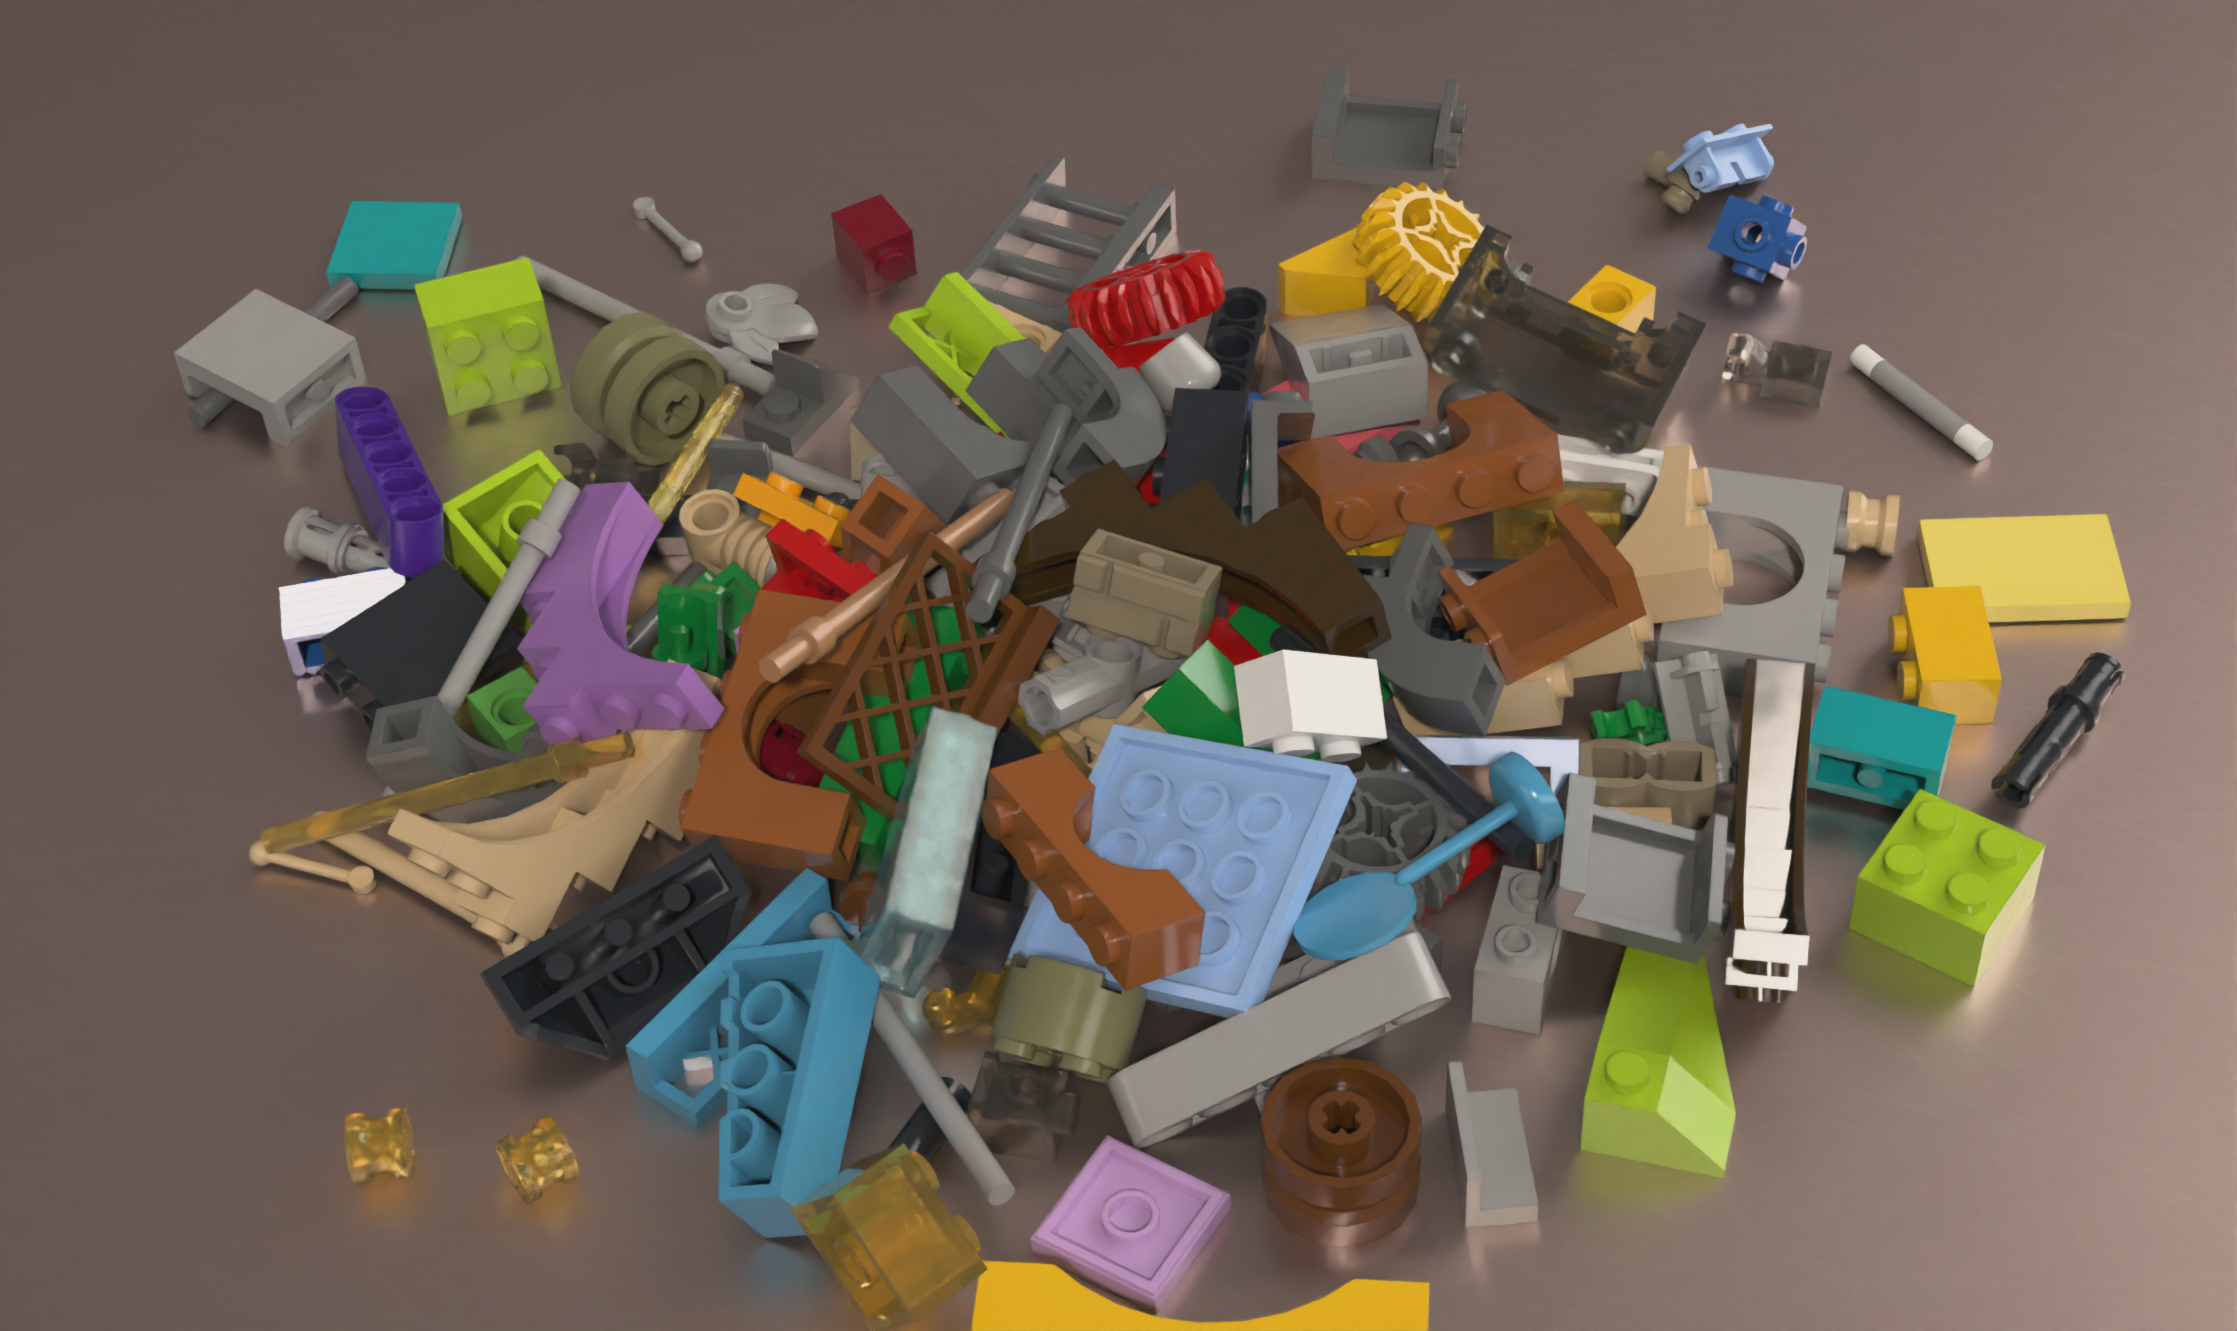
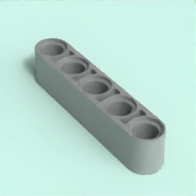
M1410 933L1393 939L1365 955L1355 957L1249 1008L1247 1015L1239 1013L1117 1072L1106 1081V1084L1134 1147H1148L1273 1089L1283 1076L1308 1062L1340 1057L1439 1009L1451 1000V996L1421 933Z

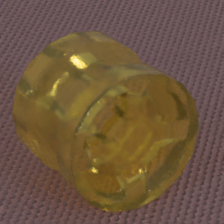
M406 1107L391 1108L384 1117L369 1118L363 1112L352 1113L346 1116L345 1146L347 1162L352 1181L355 1185L370 1183L376 1175L391 1173L397 1179L412 1178L414 1176L415 1145L411 1119Z
M544 1115L533 1121L531 1130L518 1138L506 1135L495 1141V1148L501 1165L515 1191L527 1205L541 1199L544 1188L555 1182L568 1184L580 1177L573 1152L561 1130L549 1115Z

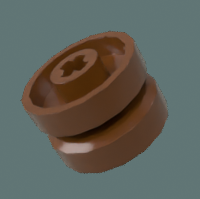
M1344 1057L1308 1062L1281 1078L1266 1097L1261 1119V1146L1263 1150L1262 1184L1269 1209L1286 1229L1312 1243L1349 1247L1375 1242L1401 1226L1416 1205L1420 1184L1421 1157L1419 1152L1422 1140V1118L1415 1095L1396 1074L1370 1061Z

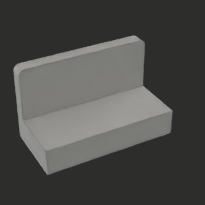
M1462 1061L1447 1062L1445 1113L1465 1228L1537 1222L1538 1200L1517 1088L1467 1092Z

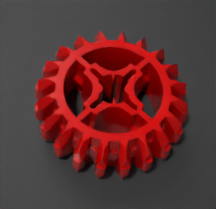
M1199 249L1194 251L1187 250L1178 254L1173 253L1165 257L1154 258L1147 262L1117 270L1114 273L1098 277L1097 280L1076 288L1066 300L1070 311L1068 318L1072 328L1081 327L1099 348L1119 347L1127 343L1139 342L1152 336H1158L1170 330H1176L1181 326L1196 322L1199 318L1209 316L1212 312L1217 311L1226 300L1223 288L1225 282L1220 266H1216L1213 253Z

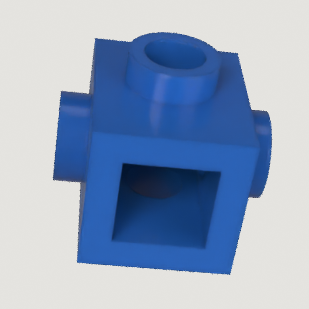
M1730 194L1707 248L1724 258L1734 261L1731 271L1759 283L1764 282L1767 274L1785 280L1789 269H1795L1803 258L1807 246V238L1804 236L1807 226L1791 217L1794 207L1762 195L1759 204H1755Z

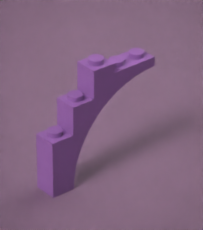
M629 481L585 485L558 531L562 535V539L550 560H542L519 601L528 612V618L533 626L517 650L534 668V675L539 681L522 707L539 725L541 736L550 745L559 750H605L617 730L712 729L725 709L688 663L661 662L643 658L629 652L626 632L631 592L648 550L663 527L662 522Z

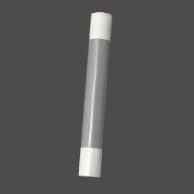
M1863 344L1852 352L1849 359L1851 365L1977 461L1984 459L1993 448L1992 440L1869 347Z

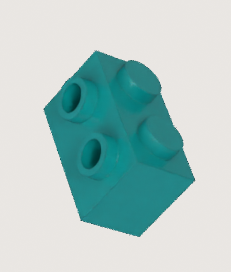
M1825 686L1810 732L1807 787L1903 810L1906 809L1919 789L1939 797L1949 760L1957 715Z

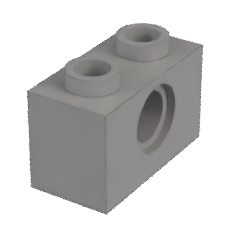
M1503 865L1474 968L1472 1022L1536 1035L1541 1033L1567 933L1566 930L1537 923L1542 872Z

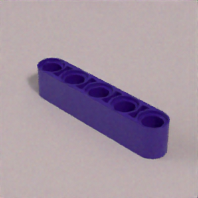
M373 387L346 389L335 397L339 457L389 567L399 575L417 577L445 559L442 503L389 395L385 391Z

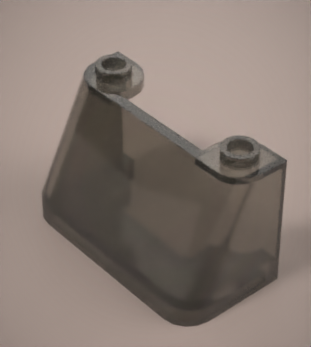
M1486 224L1428 326L1423 350L1432 367L1444 376L1455 377L1487 393L1503 390L1531 413L1592 440L1612 453L1633 454L1641 451L1646 446L1683 382L1706 323L1678 312L1671 325L1665 328L1653 329L1655 321L1644 317L1636 333L1626 330L1529 286L1535 267L1523 263L1521 269H1519L1509 254V247L1513 236Z

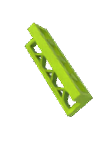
M958 272L943 275L924 306L896 313L888 327L995 433L1002 431L1005 437L1009 438L966 392L973 378L964 371L975 376L994 346L1026 338ZM924 327L934 338L926 335L920 328Z

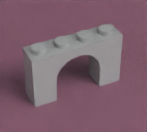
M1707 467L1712 487V504L1703 505L1702 509L1705 510L1708 523L1712 526L1718 549L1728 548L1731 559L1753 562L1773 570L1790 584L1792 590L1780 598L1761 604L1736 605L1723 603L1722 615L1663 622L1658 641L1657 661L1681 659L1683 655L1700 651H1709V654L1717 653L1725 695L1736 697L1742 696L1744 662L1747 658L1815 664L1814 682L1826 683L1832 645L1821 644L1819 641L1820 636L1833 638L1839 600L1827 598V591L1840 593L1846 556L1834 554V548L1847 549L1849 531H1845L1847 512L1840 511L1844 486Z

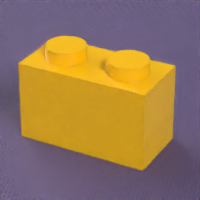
M1981 586L1903 588L1899 614H1891L1888 619V644L1890 652L1900 653L1901 661H1899L1897 668V688L1900 700H1910V705L1957 715L1955 725L1993 724L2002 678Z

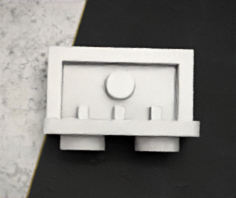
M1557 434L1564 492L1536 500L1566 504L1575 499L1583 508L1640 517L1658 482L1664 451Z

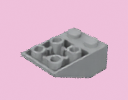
M1384 304L1269 324L1272 339L1292 391L1300 393L1301 400L1315 401V418L1311 439L1329 434L1339 436L1348 432L1387 425H1398L1403 422L1428 418L1427 359L1412 325Z

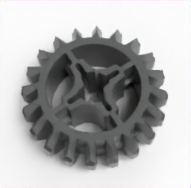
M1364 760L1359 772L1353 773L1357 782L1310 890L1309 899L1323 888L1346 877L1366 872H1390L1396 875L1399 871L1470 825L1460 812L1426 782L1423 783V780L1412 770L1406 774L1399 773L1393 761L1389 763L1385 770H1372ZM1471 846L1411 884L1417 896L1416 912L1413 916L1415 922L1419 924L1422 915L1425 913V907L1442 911L1444 902L1447 900V894H1458L1459 886L1463 882V874H1466V868L1470 865Z

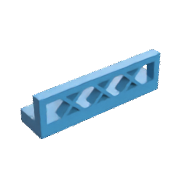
M806 868L723 950L814 940L816 938L810 930V923L814 917L825 912L831 913L849 940L860 943L867 954L876 945L874 935H862L858 931V926L848 923L839 913L832 910L828 880ZM721 952L626 1045L635 1088L696 1126H699L727 1098V1091L720 1086V1061L728 1059V1047L720 1048L719 1037L726 1031L720 1025L721 1000L728 998L729 978L721 972ZM713 1068L714 1079L695 1098L672 1085L684 1072Z

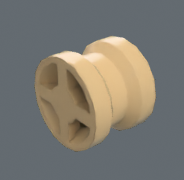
M1849 490L1845 531H1849L1847 549H1842V551L1855 553L1861 547L1874 548L1879 555L1893 556L1900 496L1887 494L1880 500L1868 499L1860 491Z

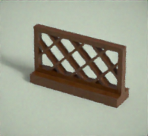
M931 531L920 534L796 752L892 822L889 828L891 833L901 840L914 841L915 844L942 839L1015 705L1019 695L1020 684L1028 681L1060 622V619L1044 606L1038 605L1029 608L1009 592L1005 597L999 599L996 608L1004 614L993 634L977 638L974 621L966 612L967 604L973 592H967L966 585L974 590L972 575L976 566ZM930 557L946 568L951 590L950 596L927 600L921 572ZM910 594L911 603L904 604L906 598ZM953 603L961 642L937 646L929 608ZM913 611L921 650L897 654L891 625L897 614ZM987 644L981 654L979 646ZM879 648L881 658L872 659ZM963 649L969 677L962 690L947 693L939 654ZM923 657L931 696L907 701L899 662ZM883 665L891 704L865 709L860 680L867 668ZM957 698L951 708L949 700ZM848 703L850 713L841 715L846 704ZM933 703L939 732L931 745L917 748L908 708ZM893 712L901 751L876 756L867 717ZM851 720L860 760L843 763L824 749L823 745L836 723ZM927 753L920 764L919 754ZM903 758L908 788L898 803L883 792L877 764ZM862 767L864 777L853 769Z

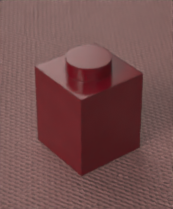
M882 194L831 213L837 258L867 294L917 274L913 231Z

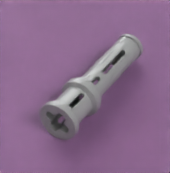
M303 507L293 515L287 526L284 536L285 553L292 559L303 561L310 558L328 565L329 570L338 576L362 573L372 567L390 568L378 541L369 538V534L361 525L351 522L341 525L324 519L317 509ZM453 568L465 580V575H462L463 571ZM407 577L408 582H410L416 577Z

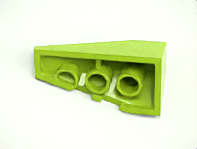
M540 449L442 505L445 557L454 568L463 571L462 575H465V581L488 603L520 548L516 540L528 519L537 518L559 478L566 480ZM518 603L509 621L526 635L533 625L528 618V612ZM627 620V632H628V631L631 629V627H630L629 622H628V620Z
M1626 946L1598 1041L1585 1094L1580 1150L1723 1179L1736 1112L1705 956L1703 954L1698 963L1695 964Z

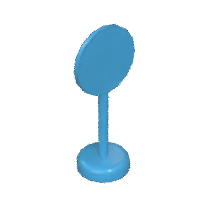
M1513 751L1495 761L1489 770V784L1499 807L1408 865L1396 875L1390 872H1366L1343 878L1323 888L1304 904L1301 914L1294 924V937L1303 952L1320 960H1345L1365 955L1389 943L1408 926L1416 912L1417 896L1411 884L1509 820L1516 824L1537 844L1548 843L1563 834L1566 824L1563 812L1555 794L1544 777L1532 763L1521 754Z

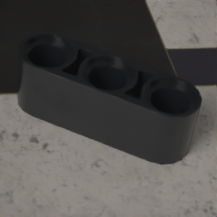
M1235 287L1225 290L1226 300L1217 311L1212 312L1204 349L1218 362L1221 369L1220 380L1212 390L1258 393L1268 352L1267 299L1261 292L1255 289Z

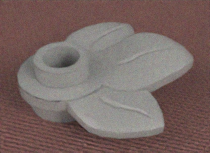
M762 283L749 286L742 292L729 291L718 293L707 301L704 316L708 323V329L716 339L732 344L733 349L747 355L750 360L773 365L771 353L774 349L779 350L778 343L816 339L819 333L818 327L810 313L796 304L799 294L795 290L779 284Z

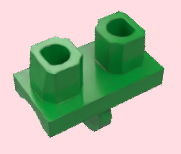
M696 581L690 583L687 588L664 584L657 592L658 644L653 647L652 660L667 662L670 659L678 663H688L691 668L722 680L726 665V645L724 644L726 590L722 586Z

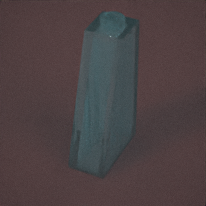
M932 707L914 743L855 952L881 976L879 988L915 999L953 931L997 733L996 727L975 721L970 716L962 713L947 712Z

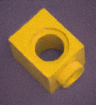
M1606 265L1567 302L1565 346L1614 369L1652 332L1656 286Z

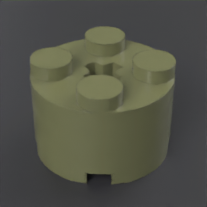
M1013 953L990 1037L995 1039L992 1050L1010 1056V1059L1045 1070L1051 1069L1054 1058L1059 1059L1058 1068L1076 1073L1075 1076L1107 1086L1106 1081L1111 1076L1127 1068L1129 1065L1147 1000V990L1138 986L1126 991L1122 988L1121 993L1106 990L1108 980L1104 979L1105 974L1039 956L1029 955V958L1026 959L1020 954Z

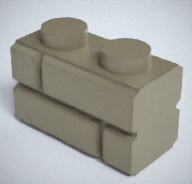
M1097 529L1080 551L1077 558L1073 581L1074 588L1071 593L1067 618L1086 624L1087 629L1092 634L1101 638L1115 639L1123 636L1148 644L1149 649L1154 654L1164 658L1190 657L1203 644L1212 627L1216 607L1215 600L1219 593L1223 568Z

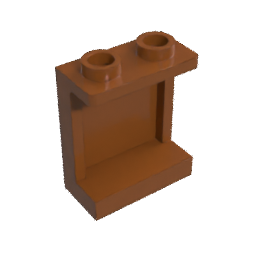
M1575 499L1552 510L1561 537L1560 540L1468 587L1450 565L1438 571L1446 593L1438 598V604L1447 623L1455 633L1462 629L1466 631L1464 633L1466 643L1485 645L1504 676L1506 686L1647 615L1632 566Z

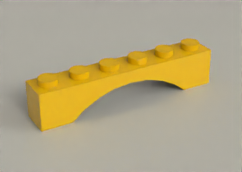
M981 1261L971 1331H1428L1430 1283L1353 1279L1325 1297L1285 1313L1246 1321L1199 1323L1156 1317L1118 1305L1082 1286L1055 1264Z

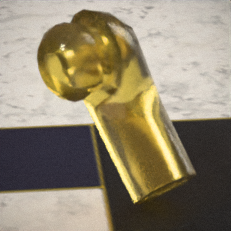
M1005 962L1001 975L976 969L968 991L957 996L948 988H942L940 993L937 990L931 991L923 1000L921 1008L923 1016L929 1021L930 1029L940 1035L955 1036L990 1022L997 1012L1009 965Z

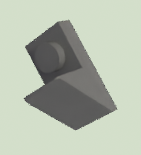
M774 349L771 354L776 385L742 419L745 437L765 442L770 447L794 455L859 387V379L857 376L811 358Z

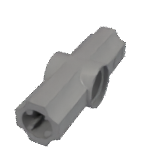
M1091 634L1084 642L1081 657L1021 683L1018 704L1024 710L1028 725L1042 735H1046L1090 714L1102 718H1118L1136 700L1137 692L1170 678L1189 657L1164 658L1154 654L1149 649L1148 644L1121 636L1115 639H1107Z

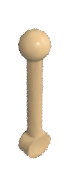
M261 840L253 843L249 849V858L257 866L275 863L349 883L351 889L359 895L369 894L377 884L376 876L368 866L361 865L348 870L274 850L272 844Z

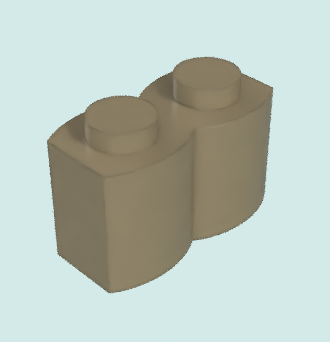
M1620 738L1593 739L1579 744L1578 774L1596 779L1594 804L1604 807L1671 808L1673 825L1693 830L1703 829L1712 816L1716 787L1715 749L1688 741H1667L1647 747L1638 742Z

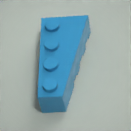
M839 937L721 950V972L729 978L728 998L721 1000L720 1025L728 1031V1059L720 1061V1086L727 1091V1114L719 1119L718 1201L765 1238L822 1234L828 1225L881 976Z

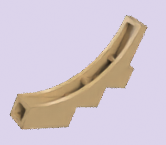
M1690 443L1665 447L1658 482L1642 514L1616 546L1633 568L1647 615L1508 686L1505 684L1486 734L1562 725L1564 698L1572 697L1574 693L1573 678L1643 670L1644 643L1654 640L1655 623L1722 615L1723 589L1733 587L1732 561L1728 548L1718 549L1712 526L1708 523L1705 510L1702 509L1703 505L1712 504L1711 481L1707 467L1697 468ZM1462 638V639L1456 640V641H1454V642H1464V643H1466V640H1465V638ZM1393 695L1402 724L1413 736L1417 734L1467 735L1445 731L1419 720L1408 712Z
M668 659L667 661L671 663H678L670 659ZM692 668L719 701L721 679ZM708 729L622 730L616 739L580 775L546 799L507 817L471 824L431 821L406 810L399 809L387 834L412 848L406 859L409 862L443 878L446 877L449 869L451 870L446 882L459 889L452 903L476 915L471 928L506 945H509L514 934L534 942L545 935L568 887L582 892L586 882H589L612 892L639 837L652 841L657 831L678 841L682 840L684 833L680 829L681 825L679 822L680 804L685 792L694 787L701 766L699 761L700 744Z

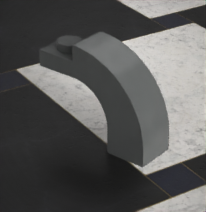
M1081 327L1065 329L1035 374L1062 404L1072 410L1073 417L1081 425L1053 466L1052 471L1065 486H1068L1081 475L1094 471L1115 459L1136 488L1162 451L1167 439L1166 420L1162 408L1147 382L1134 367L1119 369Z
M1409 524L1400 548L1396 549L1391 557L1389 576L1365 575L1364 577L1383 602L1392 639L1369 651L1367 655L1370 659L1377 660L1378 672L1393 695L1416 718L1445 731L1485 737L1506 680L1485 645L1446 641L1430 636L1431 621L1438 605V598L1441 597L1444 589L1438 571L1449 565L1452 567L1454 561L1433 526Z
M437 696L377 709L366 759L384 783L413 807L443 822L471 824L507 817L546 799L580 775L604 750L562 751L551 764L541 765L521 788L511 789L501 781L499 773L517 752L493 748L473 739L457 726Z

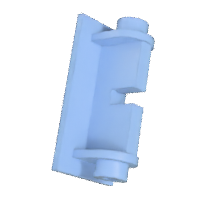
M1739 124L1719 135H1713L1711 131L1702 132L1683 144L1681 149L1684 154L1666 169L1669 173L1686 170L1691 184L1699 191L1705 193L1732 187L1736 183L1741 185L1764 180L1770 175L1774 167V159L1767 151L1761 138L1773 128L1771 124L1747 129L1745 124Z

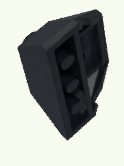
M714 835L481 972L480 976L516 1034L609 1062L627 1051L626 1045L721 950L740 934L751 891L720 841Z

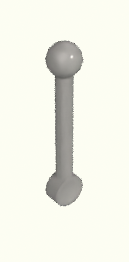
M641 197L633 202L635 216L639 219L648 218L681 249V255L685 261L693 263L701 258L703 253L701 245L693 240L688 241L656 212L655 202L652 198Z

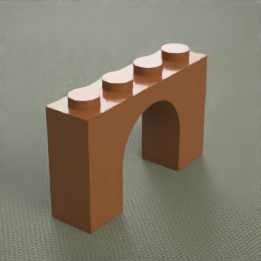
M1499 390L1446 404L1452 450L1433 457L1407 462L1368 461L1351 454L1331 434L1277 448V472L1281 504L1285 506L1302 496L1341 548L1348 550L1404 535L1409 524L1430 525L1434 527L1564 492L1558 435L1505 391Z
M759 589L752 612H746L740 623L738 634L740 648L733 669L727 670L721 680L719 702L725 709L713 729H708L702 738L699 749L701 766L693 789H688L685 792L680 804V829L694 847L716 835L731 860L799 873L808 868L822 877L843 881L849 880L867 822L850 793L774 779L761 770L760 749L769 724L785 706L808 693L833 689L877 610L838 637L835 648L814 664L802 663L778 682L772 683L761 675L759 661L785 643L789 631L810 616H823L841 602ZM905 612L897 614L891 625L896 653L901 654L920 650L919 636L908 614ZM879 648L872 659L881 658ZM917 658L899 662L905 695ZM883 665L867 668L860 680L862 694L890 698Z

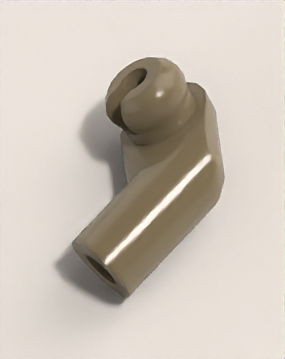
M1657 150L1645 162L1644 174L1668 188L1661 195V201L1668 209L1678 215L1685 214L1690 209L1692 202L1697 203L1702 192L1691 184L1686 170L1669 173L1666 168L1676 159Z

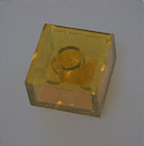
M904 1143L857 1160L790 1208L870 1331H878L920 1321L988 1270L977 1254L981 1250V1245L976 1233L960 1215H952L936 1192L939 1188V1181L933 1168L918 1152L912 1151L910 1153Z

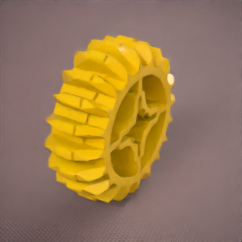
M1405 181L1397 188L1389 187L1384 193H1380L1373 203L1368 206L1361 215V221L1356 226L1358 230L1353 243L1359 249L1356 257L1357 262L1368 268L1364 278L1367 281L1376 282L1380 287L1379 297L1388 296L1395 302L1396 312L1404 308L1411 312L1416 323L1427 318L1436 329L1444 323L1456 328L1462 322H1470L1474 317L1480 316L1497 296L1498 289L1503 284L1501 276L1506 267L1499 260L1503 250L1500 246L1490 241L1494 232L1491 229L1482 227L1478 222L1480 214L1468 212L1463 207L1462 199L1457 202L1449 199L1443 188L1435 193L1432 192L1424 182H1421L1416 187Z

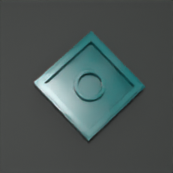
M351 201L326 271L329 286L331 287L340 278L346 276L356 283L358 289L415 290V284L443 278L463 219L460 204Z

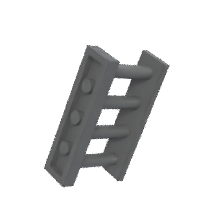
M1054 154L1039 174L1033 175L1025 193L960 275L987 301L1001 305L1012 312L1063 333L1065 329L1072 328L1068 318L1070 311L1066 301L1064 304H1059L1054 308L999 292L1000 287L1010 276L1072 294L1076 288L1082 287L1085 283L1095 281L1098 277L1109 275L1117 270L1147 262L1154 258L1157 259L1177 232L1175 188L1154 183L1140 202H1135L1130 206L1067 188L1065 159ZM1062 209L1118 225L1121 228L1115 236L1111 235L1104 239L1052 224L1051 221ZM1036 242L1096 261L1090 269H1085L1082 273H1078L1024 256Z

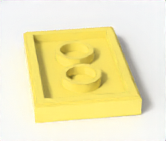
M2107 514L1919 520L1917 538L1928 587L1981 586L1989 622L2128 618L2131 600Z

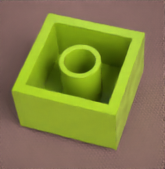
M529 257L414 285L435 374L448 416L562 388L544 299Z
M1919 789L1857 876L1849 929L1975 987L2033 900L2046 845Z

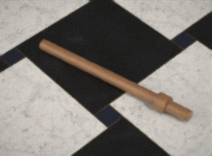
M1000 488L998 492L980 502L938 532L936 536L958 551L1005 517L1014 495L1013 492L1007 488ZM908 555L823 616H810L791 629L787 635V641L759 661L761 675L767 681L776 683L802 663L814 664L835 648L838 637L879 608ZM930 557L921 572L922 576L939 565V563Z

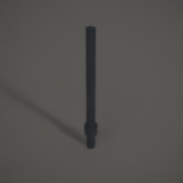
M1286 626L1277 628L1270 637V645L1276 651L1291 650L1317 653L1297 633ZM1383 709L1387 739L1379 742L1472 824L1496 809L1493 804ZM1511 820L1486 835L1515 862L1525 861L1535 849V841Z

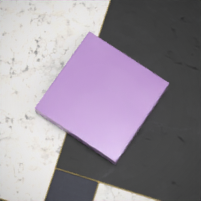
M1107 1135L1030 1238L1031 1251L1033 1254L1156 1315L1230 1211V1194Z

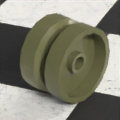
M637 312L622 315L609 323L587 344L573 371L570 396L574 412L586 425L602 437L610 439L618 449L636 462L657 466L675 461L696 446L698 432L704 426H712L721 408L725 381L722 366L710 352L693 340L684 338L676 328L659 316L646 312Z

